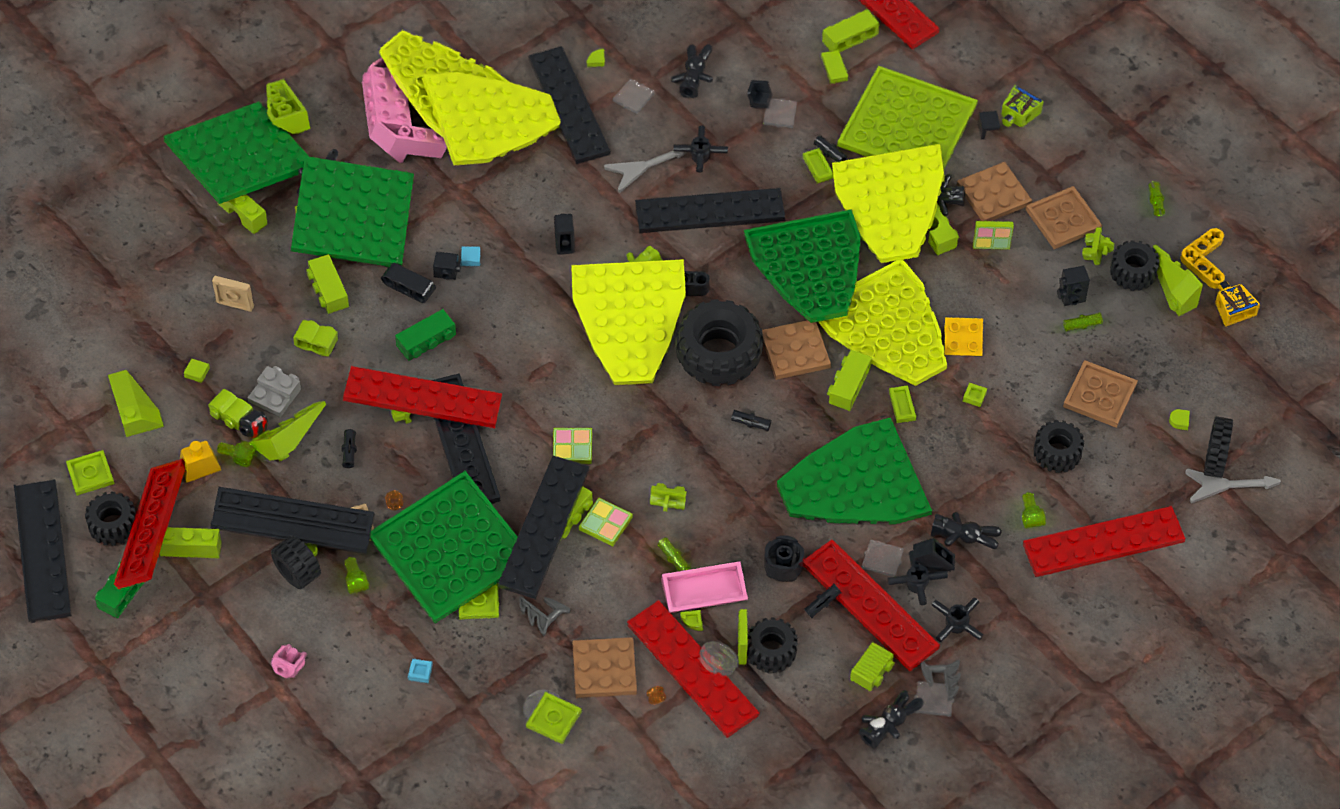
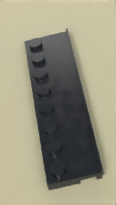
M56 480L14 485L28 620L31 623H36L35 620L71 617Z
M218 487L211 529L281 541L292 535L306 545L367 554L375 513L342 506Z

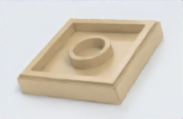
M214 276L212 282L217 303L252 312L254 304L250 284Z

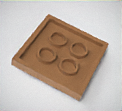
M1005 162L957 181V186H965V198L981 221H993L1032 204V199Z
M1074 186L1026 206L1027 213L1053 249L1086 236V233H1095L1096 228H1102V224Z
M807 320L762 330L763 344L776 380L831 368V363L816 322L810 323Z
M1084 360L1064 401L1063 407L1117 428L1138 380Z
M633 637L573 641L576 698L637 695Z

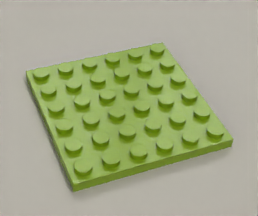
M878 66L843 130L837 146L868 157L940 144L943 168L945 169L977 106L978 100Z

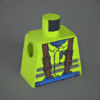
M1015 85L1002 106L1003 125L1010 127L1014 123L1019 127H1024L1042 113L1043 101Z

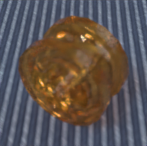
M393 490L386 494V506L390 510H398L403 506V496L399 491ZM393 498L395 500V498H397L398 502L394 501V503H392L391 499Z
M662 686L652 687L646 692L650 704H659L666 699Z

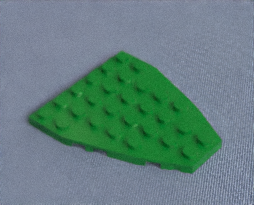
M851 209L744 230V237L752 262L782 298L810 323L848 316L857 283L861 237Z
M891 418L853 427L806 456L777 481V488L789 517H803L808 520L821 518L826 519V522L858 524V521H870V524H877V521L889 522V524H899L932 514V509Z

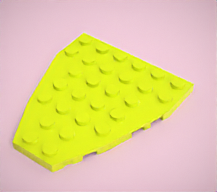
M401 30L381 47L379 53L395 82L423 120L442 137V132L422 81L423 75L458 72L509 82L487 65L483 68L475 64L476 60L472 58L466 60L459 56V52L437 42H433V44L422 41L423 37L414 36Z
M458 72L423 75L422 81L454 166L491 162L493 158L499 155L503 157L511 150L515 152L535 143L541 136L545 137L550 131H554L560 126V118L550 94L510 82Z
M940 144L832 163L836 196L842 203L844 210H852L861 236L860 238L867 243L872 253L876 254L877 259L881 263L918 257L921 251L920 247L926 240L925 235L932 226L937 208V199L941 193V184L945 178Z
M684 259L571 265L573 303L579 313L593 351L599 357L605 371L610 375L613 384L653 383L657 370L660 369L662 360L670 348L676 323L681 313V307L686 297Z
M897 260L857 281L848 316L818 321L831 338L850 350L871 356V364L914 386L947 369L944 346L941 340V330L934 311L932 312L930 300L925 294L924 284L904 260Z

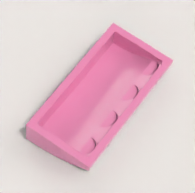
M740 561L662 574L663 590L670 613L748 600Z

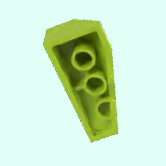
M282 79L267 84V116L271 122L292 134H300L309 130L310 124L307 110L285 80Z
M1156 244L1153 245L1152 248L1156 250L1155 253H1158L1159 256L1157 276L1171 310L1175 311L1178 316H1181L1198 306L1203 285L1190 270H1183L1181 263L1178 261L1173 262L1168 253Z
M127 370L108 375L126 437L164 427L159 409Z
M315 402L295 413V418L278 423L280 427L271 431L268 429L249 442L250 445L270 461L277 459L282 461L288 458L289 453L297 447L321 413L326 402Z

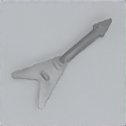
M670 151L648 161L605 164L604 169L623 174L618 187V192H622L648 168L675 157L681 158L686 152Z
M1186 469L1185 472L1186 475L1202 486L1190 498V503L1221 493L1229 488L1265 487V489H1269L1279 485L1281 482L1280 479L1265 476L1264 479L1228 480L1206 476L1202 472Z

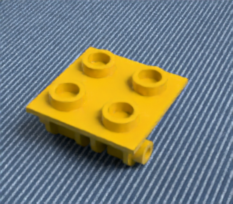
M945 317L944 355L982 356L983 319Z

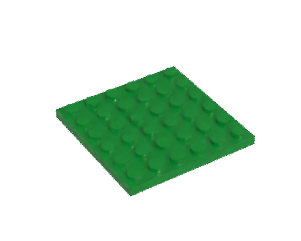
M260 102L164 136V142L218 204L298 175V169L303 168L305 156H308L286 130L271 122L267 116V110Z
M305 156L290 251L317 256L329 254L330 258L388 267L392 263L402 266L414 173Z
M466 471L371 530L370 535L372 543L434 624L499 582L518 538Z

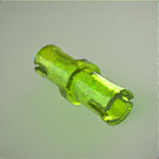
M1154 181V188L1152 183L1148 185L1151 195L1149 200L1153 205L1154 215L1160 217V210L1162 216L1165 214L1164 195L1161 193L1160 183Z
M1100 312L1086 316L1082 314L1077 318L1063 320V323H1065L1063 325L1066 332L1079 328L1084 330L1089 326L1103 324V321H1101L1103 318Z
M667 537L658 542L657 546L665 553L668 562L673 563L678 571L690 570L691 566L681 556V551L676 549Z

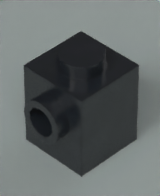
M436 252L433 263L434 277L456 280L457 273L461 272L462 267L458 254Z

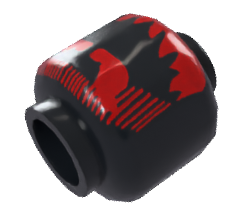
M251 410L240 418L239 430L244 436L256 438L267 429L268 419L262 411Z

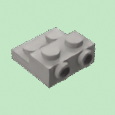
M267 366L257 379V386L248 396V402L281 417L301 390L299 378L294 374H289V376L284 374L277 366L273 368Z

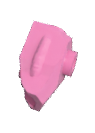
M290 644L282 645L273 656L271 662L274 672L284 678L295 677L305 665L307 653L298 652Z

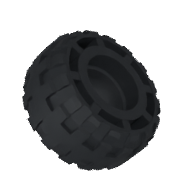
M713 299L709 303L701 302L694 307V310L690 309L683 316L682 322L678 324L675 341L677 358L679 363L682 364L683 369L691 377L695 376L696 380L701 383H712V386H720V384L726 383L727 385L735 384L738 379L743 380L749 376L754 368L756 369L759 364L763 348L762 328L759 327L757 318L752 313H749L746 307L741 304L738 306L734 301L726 300L724 302L719 301V299ZM720 338L732 342L735 347L727 352H713L706 349L703 344L709 340Z

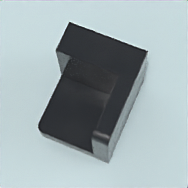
M751 80L747 91L751 108L769 107L773 95L768 81Z
M997 111L979 112L977 124L981 140L985 139L986 131L1000 129Z

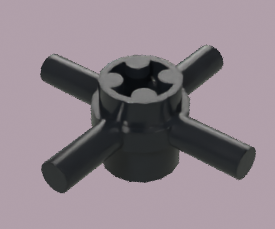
M700 125L698 127V137L692 140L691 145L674 144L673 151L690 152L692 160L696 163V171L701 173L703 172L704 163L709 160L710 154H728V146H711L709 140L705 137V126Z
M912 550L908 553L911 567L906 575L888 577V585L907 583L908 589L913 593H917L919 605L923 606L927 604L924 590L929 580L948 578L947 570L929 573L925 566L914 562Z
M974 597L966 606L956 604L950 609L938 600H934L932 606L946 616L945 623L947 625L936 636V640L942 643L951 632L959 634L966 631L980 641L984 634L969 624V613L979 604V600Z

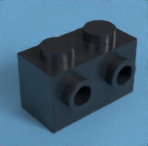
M1085 266L1063 269L1062 276L1059 278L1060 286L1057 289L1059 300L1062 299L1064 306L1086 302L1090 278Z

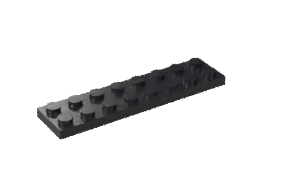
M560 46L529 55L530 64L543 92L551 95L560 118L559 128L576 165L610 155L609 146L563 47Z
M781 188L635 200L639 233L785 221Z
M460 373L431 380L464 386ZM433 417L452 478L466 471L491 504L500 502L501 497L477 425Z
M552 456L498 582V588L536 599L590 471V466Z

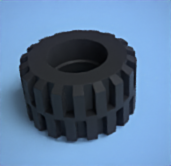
M1131 240L1130 243L1126 241L1123 242V245L1117 246V249L1114 250L1110 266V275H1112L1113 281H1117L1116 284L1118 286L1122 285L1123 289L1130 288V291H1135V289L1140 291L1143 287L1145 289L1148 288L1150 284L1154 283L1158 271L1159 256L1158 253H1155L1156 250L1150 248V245L1147 243L1143 244L1142 241L1135 242V240ZM1128 264H1137L1141 267L1135 268Z
M1054 420V423L1049 421L1046 422V426L1042 425L1036 434L1034 444V456L1037 463L1041 462L1040 466L1042 468L1047 467V470L1050 472L1055 470V473H1060V471L1065 473L1068 472V469H1074L1075 465H1078L1084 448V436L1080 433V429L1078 427L1074 428V424L1071 422L1067 424L1064 420L1062 422ZM1059 443L1066 446L1067 449H1056L1050 444Z
M105 492L102 496L97 495L95 500L89 502L90 506L86 507L85 513L91 537L96 539L98 543L103 542V545L106 546L109 543L112 546H115L118 542L120 544L124 543V540L129 538L136 516L133 502L130 501L129 497H124L120 492L118 495L115 492H111V494ZM108 516H120L116 521L103 522Z
M290 535L271 550L272 560L276 568L295 588L301 590L321 575L320 565L316 557L306 544L297 537Z
M771 617V620L763 618L762 622L757 621L755 626L750 628V632L747 635V657L751 659L750 663L753 666L757 665L756 668L758 670L764 669L766 673H769V670L777 673L779 669L782 672L786 666L790 667L792 661H795L798 644V637L795 635L796 631L794 628H791L790 623H784V620L781 618L779 621L775 620L776 617ZM766 641H776L782 647L770 650L762 644Z

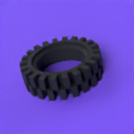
M1219 416L1214 418L1204 466V475L1223 477L1230 447L1233 419Z

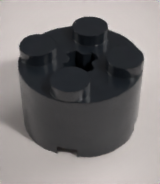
M787 535L778 536L776 539L770 540L765 547L764 569L766 575L777 581H795L803 570L804 548L794 537Z

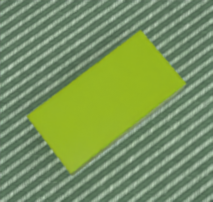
M839 50L822 53L821 58L830 83L848 81V74Z
M820 148L803 153V159L817 184L834 178L833 171Z
M908 386L889 388V395L897 423L916 421V414Z

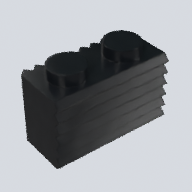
M565 213L555 215L556 252L558 255L573 254L575 252L573 215Z
M934 537L913 544L912 558L914 562L925 566L928 571L938 572L947 570L948 573V571L955 570V554L952 551L950 552L948 548L939 543Z

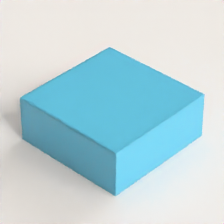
M462 247V266H480V247Z
M412 659L408 680L428 683L433 666L432 662Z

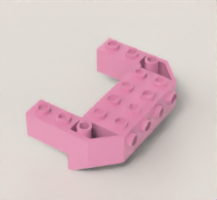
M381 57L369 66L367 73L363 75L362 81L369 138L399 163H403L407 154L442 158L447 148L444 138L433 129L412 126L408 98L395 82Z

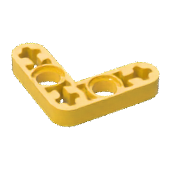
M1218 228L1210 229L1185 247L1180 257L1181 262L1213 289H1218V285L1225 279L1224 274L1205 258L1206 255L1219 247L1223 242L1224 233ZM1203 244L1207 249H1199L1197 245ZM1204 265L1207 267V270L1202 271L1198 269V266Z

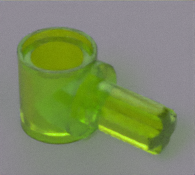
M242 441L240 444L237 443L236 446L221 442L217 447L219 454L232 456L234 462L243 467L250 466L257 447L248 441Z
M1026 492V494L1022 495L1025 507L1022 512V520L1025 529L1045 526L1046 518L1043 508L1040 509L1039 506H1036L1032 493Z
M348 557L345 560L348 572L345 580L349 594L368 590L369 584L365 572L359 570L356 558Z

